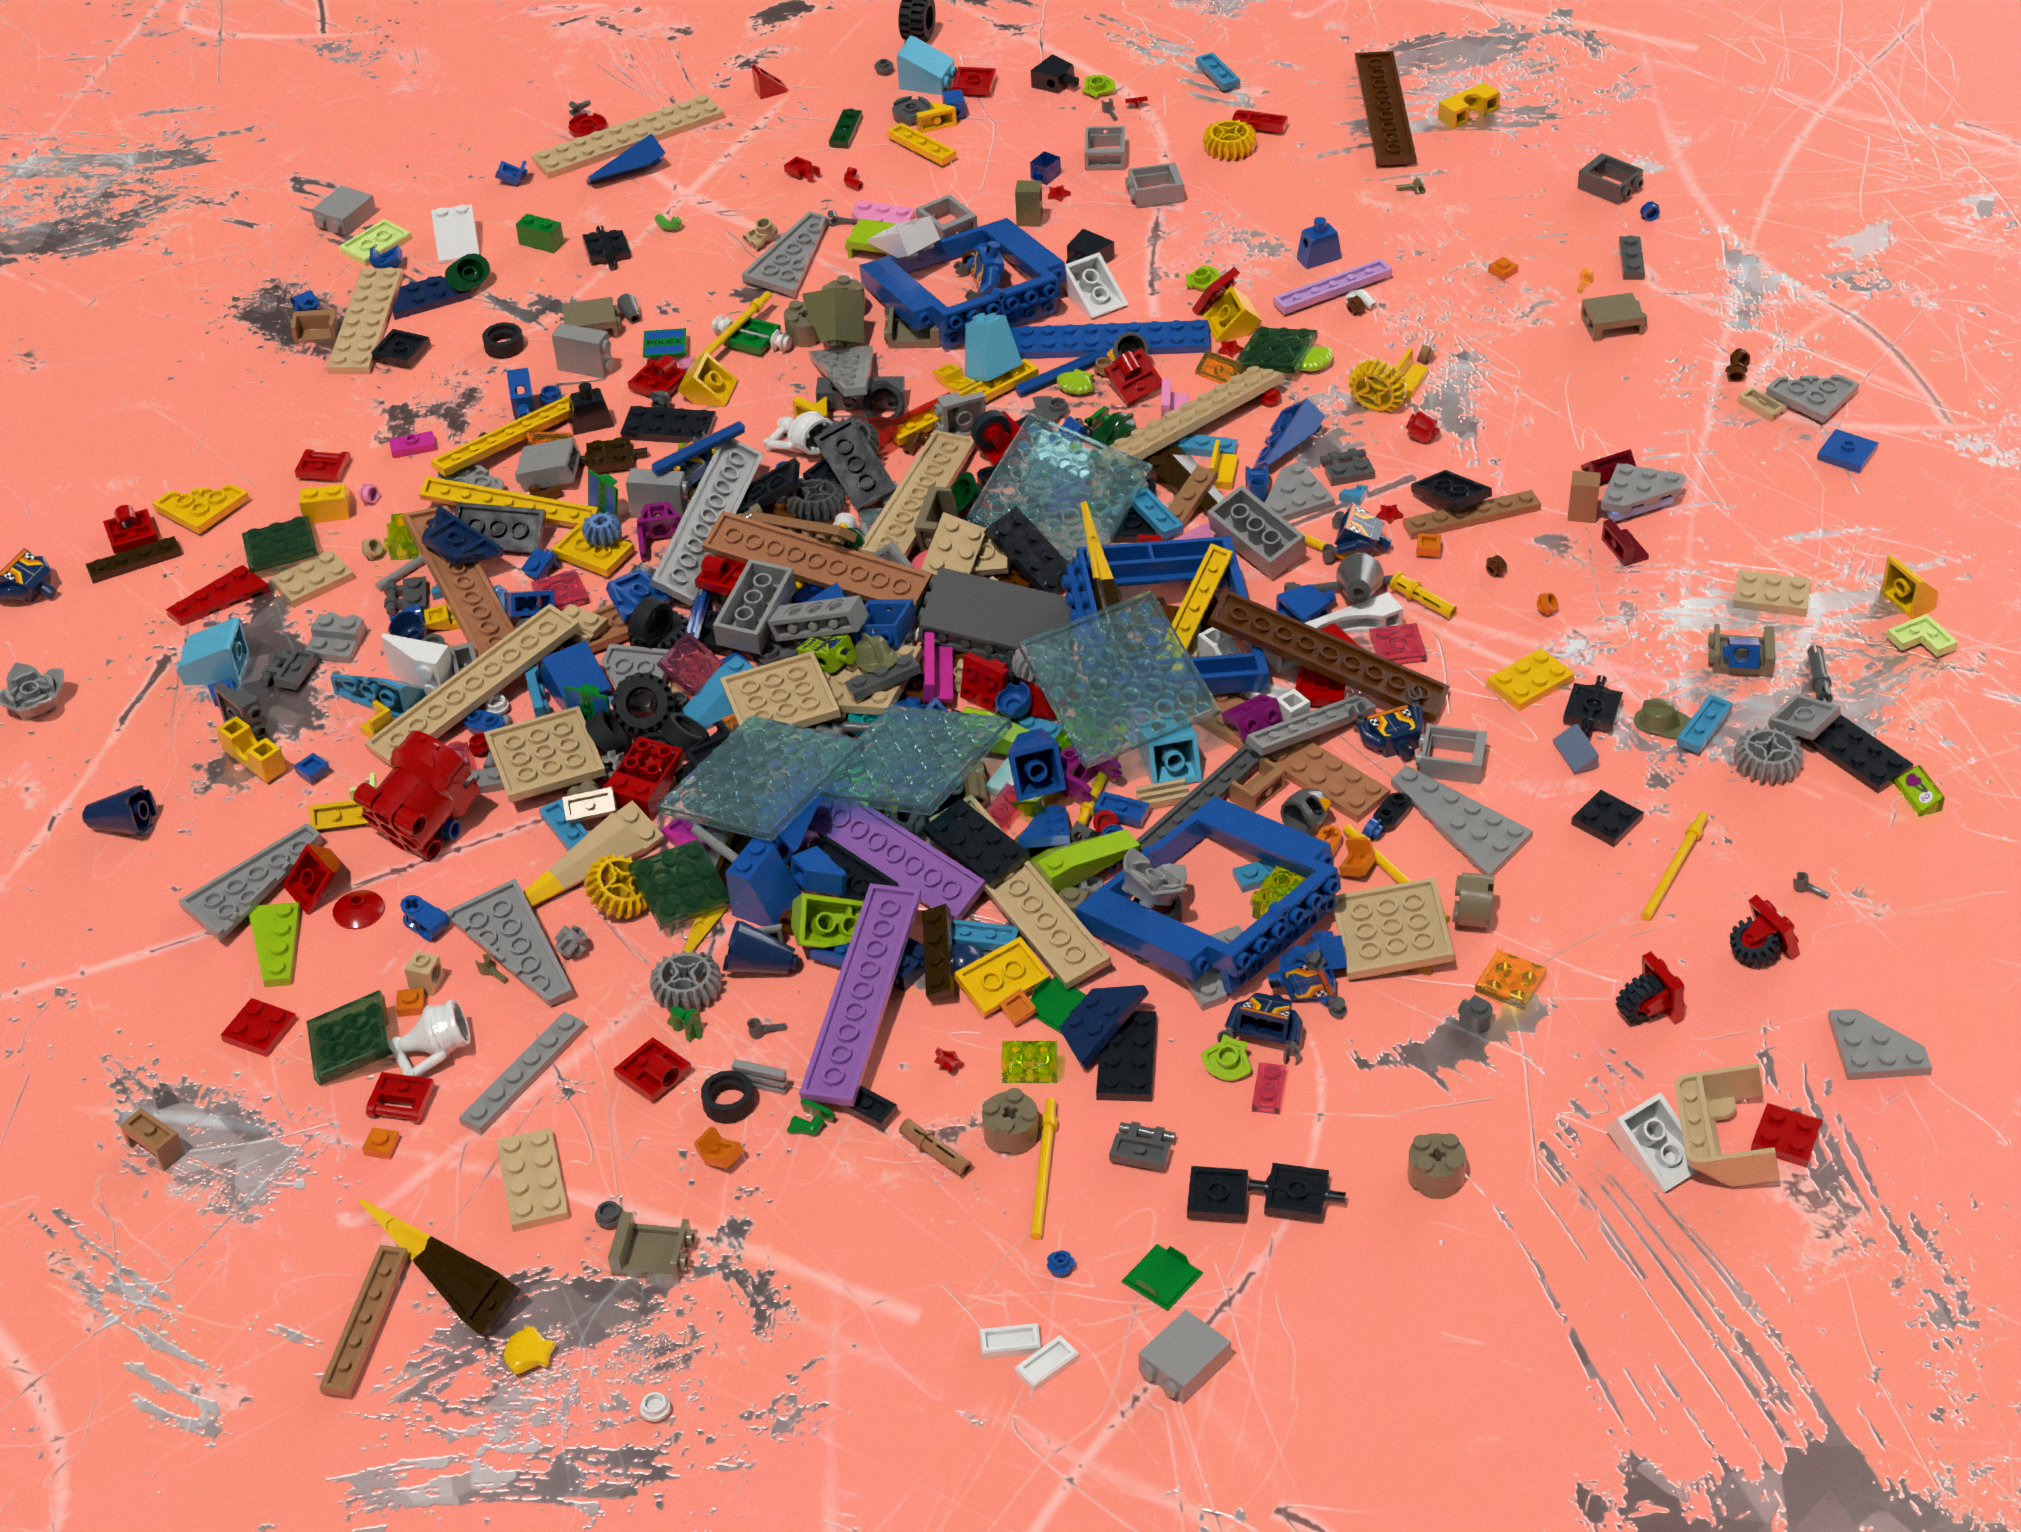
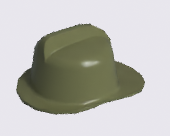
M863 633L862 640L855 646V663L865 672L874 673V669L877 666L886 665L889 669L896 664L898 655L889 647L883 636L875 635L870 637L868 634Z
M1665 698L1644 700L1642 709L1634 715V724L1641 731L1671 739H1677L1691 720L1686 714L1676 711L1672 702Z

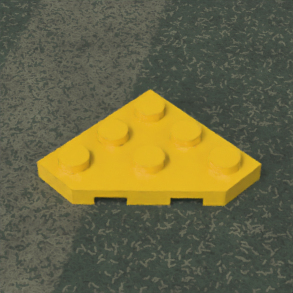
M229 484L223 485V489L211 490L210 487L192 489L191 493L179 494L178 490L169 491L154 501L152 505L154 510L201 534L249 500V495L247 491Z

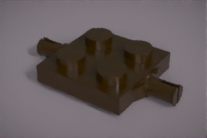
M618 437L606 441L595 440L591 443H586L587 451L584 456H580L578 465L586 464L588 470L591 469L595 473L633 468L635 458L648 457L647 447L634 449L631 446L630 437Z

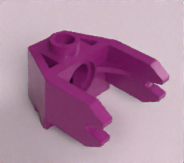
M668 501L645 504L640 518L637 519L636 528L641 561L647 560L645 541L672 537L681 521L680 514L674 511V508Z
M1069 746L1060 753L1066 790H1063V794L1066 798L1070 795L1082 802L1091 801L1093 796L1089 793L1092 791V788L1086 782L1097 774L1098 771L1111 778H1119L1123 775L1118 770L1122 765L1114 757L1098 749Z

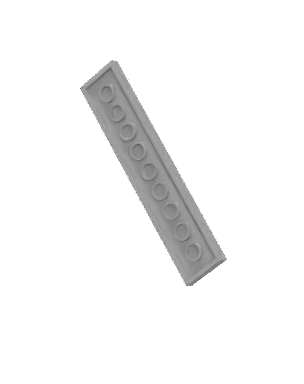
M734 438L717 446L649 583L650 586L689 606L692 605L700 589L695 586L694 579L701 573L702 561L708 554L716 556L715 554L703 551L702 544L722 511L736 514L764 456L763 453Z

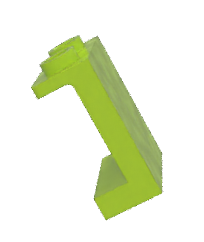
M860 218L857 225L853 227L851 235L845 241L848 258H853L857 250L884 253L886 256L891 255L869 244L867 239L896 223Z

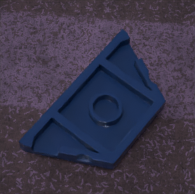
M441 275L432 276L418 282H410L407 285L400 286L393 309V316L397 320L472 298L470 290L459 291L453 289L448 285L445 277Z
M442 506L437 507L435 517L431 518L428 528L425 529L422 535V543L454 565L498 558L504 555L503 547Z
M1144 985L1091 989L1059 1027L1082 1068L1086 1069L1149 994Z

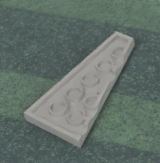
M809 211L742 273V281L795 297L827 225V216Z
M873 345L809 351L810 360L845 397L850 396L856 399L867 395L874 356Z
M1407 765L1391 779V786L1397 792L1407 794L1411 798V804H1414L1420 810L1419 814L1424 819L1428 818L1434 824L1433 828L1457 851L1463 852L1468 857V862L1474 868L1478 867L1485 875H1496L1533 837V831Z
M308 823L304 824L178 900L181 909L221 942L288 876L306 844L318 846L323 841L321 833Z
M516 878L444 911L451 922L550 1007L574 996V992Z

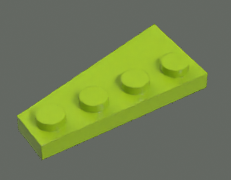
M299 902L257 905L249 913L265 987L287 986L292 983L301 911Z

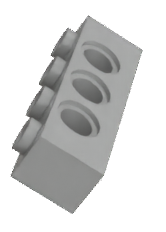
M860 595L779 605L767 623L777 642L858 632L869 614Z

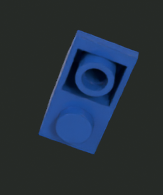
M818 846L791 856L790 873L804 890L840 896L846 894V872Z
M1322 930L1312 932L1311 938H1305L1306 945L1319 941L1332 970L1347 967L1341 935H1334L1333 931Z

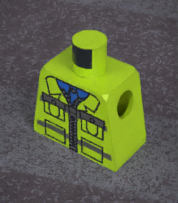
M847 633L810 637L797 648L799 655L813 651L823 672H836L845 663L852 664L856 660L855 648Z

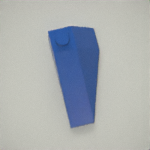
M651 133L588 176L586 183L591 184L646 169L651 165L656 167L663 161L662 157L666 152Z
M1308 399L1283 409L1272 424L1270 431L1273 434L1266 438L1264 443L1267 446L1260 451L1253 468H1264V466L1270 465L1309 436L1315 435L1322 428L1321 423L1326 416Z

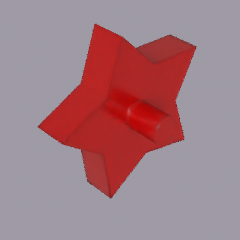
M1148 97L1126 98L1125 104L1134 103L1135 107H1139L1138 102L1148 101Z
M1063 185L1049 187L1048 199H1056L1062 202L1063 198L1071 196V191L1064 189Z
M1236 340L1221 341V348L1218 350V354L1228 355L1233 358L1235 354L1243 352V347L1237 345Z
M1380 504L1381 511L1376 514L1378 519L1386 520L1390 525L1394 520L1403 518V513L1397 510V504L1392 506Z
M937 1047L935 1051L937 1057L934 1063L942 1065L941 1068L947 1069L950 1073L953 1068H963L964 1063L957 1058L955 1051H945Z

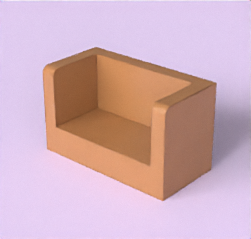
M336 309L293 312L291 331L294 343L336 341L339 331Z
M1573 470L1567 521L1596 522L1600 473Z
M1262 757L1259 760V773L1244 786L1236 781L1230 783L1229 801L1252 812L1258 811L1285 788L1286 769Z
M142 1108L120 1125L127 1145L133 1148L139 1143L156 1155L158 1164L164 1171L185 1155L178 1133Z

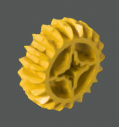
M1224 119L1221 122L1216 121L1215 124L1211 123L1210 126L1206 127L1203 135L1204 150L1207 151L1208 155H1212V158L1219 157V160L1243 159L1244 156H1249L1254 151L1256 144L1255 129L1252 128V125H1247V122H1240V120L1233 121L1231 119L1226 121Z
M1369 358L1366 361L1362 360L1354 367L1348 381L1350 383L1348 389L1351 390L1350 396L1356 397L1355 402H1360L1362 408L1366 407L1368 410L1385 413L1387 411L1393 412L1401 406L1406 397L1407 384L1404 383L1405 377L1400 376L1401 370L1394 369V364L1390 366L1387 364V360L1381 362L1379 358L1374 359V361Z
M612 853L607 858L602 855L598 861H594L591 864L590 869H588L585 875V896L591 898L590 905H598L597 912L601 910L606 911V917L614 914L616 919H619L621 915L626 919L630 918L631 915L636 917L641 911L646 910L653 898V876L647 875L648 868L640 867L641 861L633 862L632 855L627 859L623 857L622 853L617 857ZM601 878H603V879L605 880V882H604V884L606 885L605 887H604V885H603V883H602ZM632 886L635 887L637 895L633 892L634 888Z

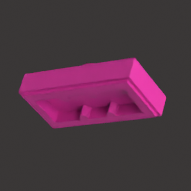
M433 431L408 434L407 436L389 439L393 458L436 450Z
M680 816L662 828V834L666 839L696 860L712 848L690 831L694 826Z

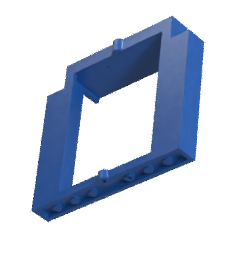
M1008 218L942 238L933 243L934 247L925 251L922 249L917 251L918 255L911 259L906 257L896 258L889 255L859 265L861 283L889 308L894 307V312L915 331L936 325L939 328L941 347L944 350L965 344L966 323L972 321V317L980 313H985V315L991 313L1005 315L1009 327H1016L1058 313L1056 298L1060 297L1059 283L1067 281L1065 262ZM996 241L1000 244V254L1032 278V280L1004 289L995 287L989 294L947 307L908 273L962 256L964 252H968V250L973 249L980 243Z
M1231 536L1101 545L1115 583L1119 587L1193 581L1212 543L1233 551L1232 559L1222 579L1227 580L1229 591L1248 599ZM1087 546L1077 547L1076 557H1073L1072 565H1066V573L1062 575L1061 582L1062 588L1067 590L1065 593L1066 606L1071 607L1069 610L1070 623L1075 625L1073 627L1074 641L1079 642L1077 654L1079 659H1083L1081 671L1082 676L1087 677L1088 686L1115 684V690L1120 692L1122 702L1267 690L1269 670L1263 649L1245 641L1243 642L1247 653L1110 664L1111 647L1105 646L1092 592L1095 585L1090 556H1087Z
M1214 796L1152 847L1146 846L1143 848L1141 854L1148 858L1151 868L1156 869L1162 864H1172L1201 839L1208 836L1307 879L1279 902H1272L1264 915L1229 944L1128 899L1132 894L1122 890L1124 883L1123 870L1076 906L1075 912L1077 918L1091 934L1193 982L1211 967L1220 970L1224 991L1233 995L1337 906L1335 894L1341 889L1338 869L1333 866L1334 860L1330 843Z

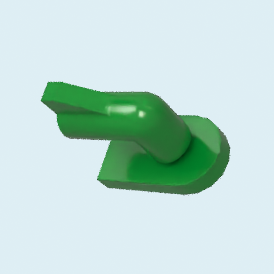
M1106 406L1101 407L1092 416L1084 419V422L1094 429L1098 424L1105 422L1111 416L1108 414L1109 408Z
M674 1006L670 1009V1017L667 1024L672 1026L674 1031L679 1032L684 1029L686 1041L692 1042L694 1038L700 1040L703 1037L699 1010L691 1008L687 1011L679 1006Z
M801 1099L800 1103L804 1112L814 1117L810 1122L798 1116H793L786 1131L789 1134L806 1133L810 1136H815L819 1133L825 1121L832 1122L834 1120L835 1114L829 1108L814 1101Z

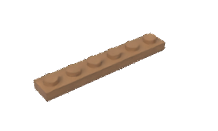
M1533 490L1522 491L1484 500L1479 504L1466 507L1463 511H1453L1449 508L1403 519V527L1411 540L1418 539V533L1440 534L1540 511L1541 502Z
M753 512L751 516L753 520L812 538L816 536V538L829 542L831 539V541L839 544H844L845 541L855 543L857 533L838 525Z
M379 1245L319 1386L321 1394L350 1398L408 1259L407 1248Z

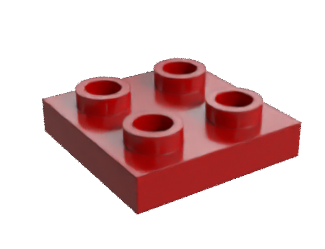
M1142 348L1133 353L1132 351L1123 353L1113 364L1104 368V373L1126 406L1162 388V378Z
M663 355L658 361L650 360L627 382L628 389L650 396L652 391L658 392L659 390H663L671 395L680 386L687 370L678 368L676 361L671 356Z
M121 505L115 509V518L103 521L114 554L159 541L147 508L135 512L132 506Z
M708 554L702 561L701 573L694 579L695 586L729 596L747 563Z
M652 1037L613 1070L614 1075L653 1103L688 1074L692 1068L689 1061Z

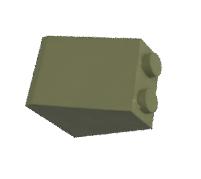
M830 288L802 294L820 342L829 343V347H841L843 345V348L865 344L863 292Z

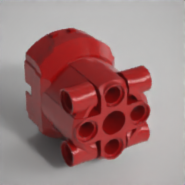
M412 730L401 745L395 747L392 751L390 758L392 770L380 785L375 788L367 782H363L355 790L353 800L363 807L361 815L368 821L369 826L385 835L396 847L404 851L411 850L427 860H432L441 849V842L433 836L448 817L465 815L468 811L467 808L481 791L475 778L471 780L467 787L463 786L472 773L461 756L436 738L421 731Z

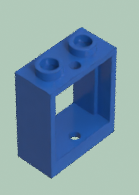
M913 599L868 600L865 608L869 615L860 630L852 632L854 647L862 640L863 633L868 634L870 637L875 635L883 636L889 647H900L917 621Z

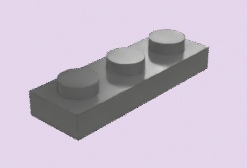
M1633 235L1619 236L1623 280H1644L1645 268L1641 237Z
M910 653L898 657L896 664L889 669L886 665L877 666L874 669V673L866 672L862 675H857L846 681L845 685L847 691L856 702L920 674L922 671L919 663Z

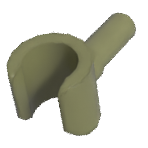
M1417 178L1413 183L1396 185V190L1414 189L1415 193L1423 194L1425 192V184L1421 178Z
M483 954L485 961L483 963L475 961L481 975L491 974L503 983L508 981V978L494 967L490 955Z

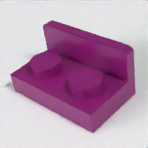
M1259 694L1221 713L1223 722L1237 727L1239 737L1242 740H1246L1248 734L1283 721L1277 698L1264 694Z

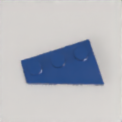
M1049 805L1046 808L1040 809L1018 838V844L1023 848L1070 844L1066 807Z

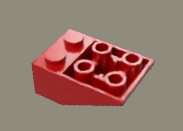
M639 736L603 787L613 788L617 811L633 800L652 821L664 804L683 749Z

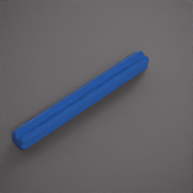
M1106 348L1093 351L1017 384L1015 391L1022 397L1057 382V377L1062 373L1073 372L1075 369L1082 371L1094 366L1098 358L1108 357V351Z
M737 421L652 463V472L656 475H661L744 434L745 425L741 421Z
M700 588L695 597L684 635L688 644L698 641L712 591Z

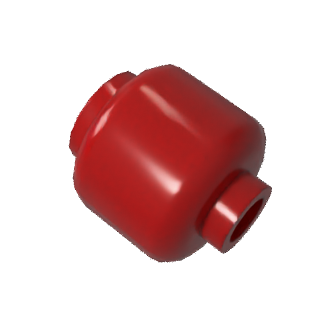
M1423 410L1417 413L1413 412L1405 428L1408 429L1409 437L1422 443L1429 442L1431 438L1435 440L1440 431V427L1437 426L1438 418Z

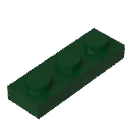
M843 109L829 139V146L831 148L849 149L863 118L862 110Z

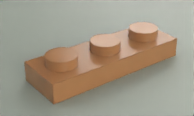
M1197 465L1169 505L1168 509L1181 521L1183 528L1218 479L1217 472Z

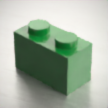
M526 213L516 223L519 245L554 254L564 244L561 222Z

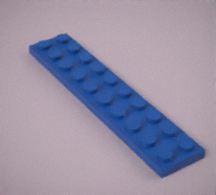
M1208 320L1010 327L1021 359L1082 357L1100 348H1106L1109 352L1113 348L1115 340L1126 332H1136L1145 338L1150 347L1148 355L1210 353Z

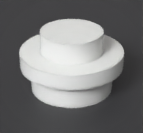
M495 694L486 701L484 708L485 711L502 715L509 709V703L503 695Z
M659 1392L647 1394L640 1404L642 1417L650 1422L660 1421L670 1412L669 1400Z

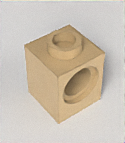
M415 951L404 969L409 989L424 988L426 995L434 996L445 978L439 955Z

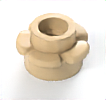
M366 538L361 543L362 554L371 560L377 559L378 555L383 551L382 543L377 538Z

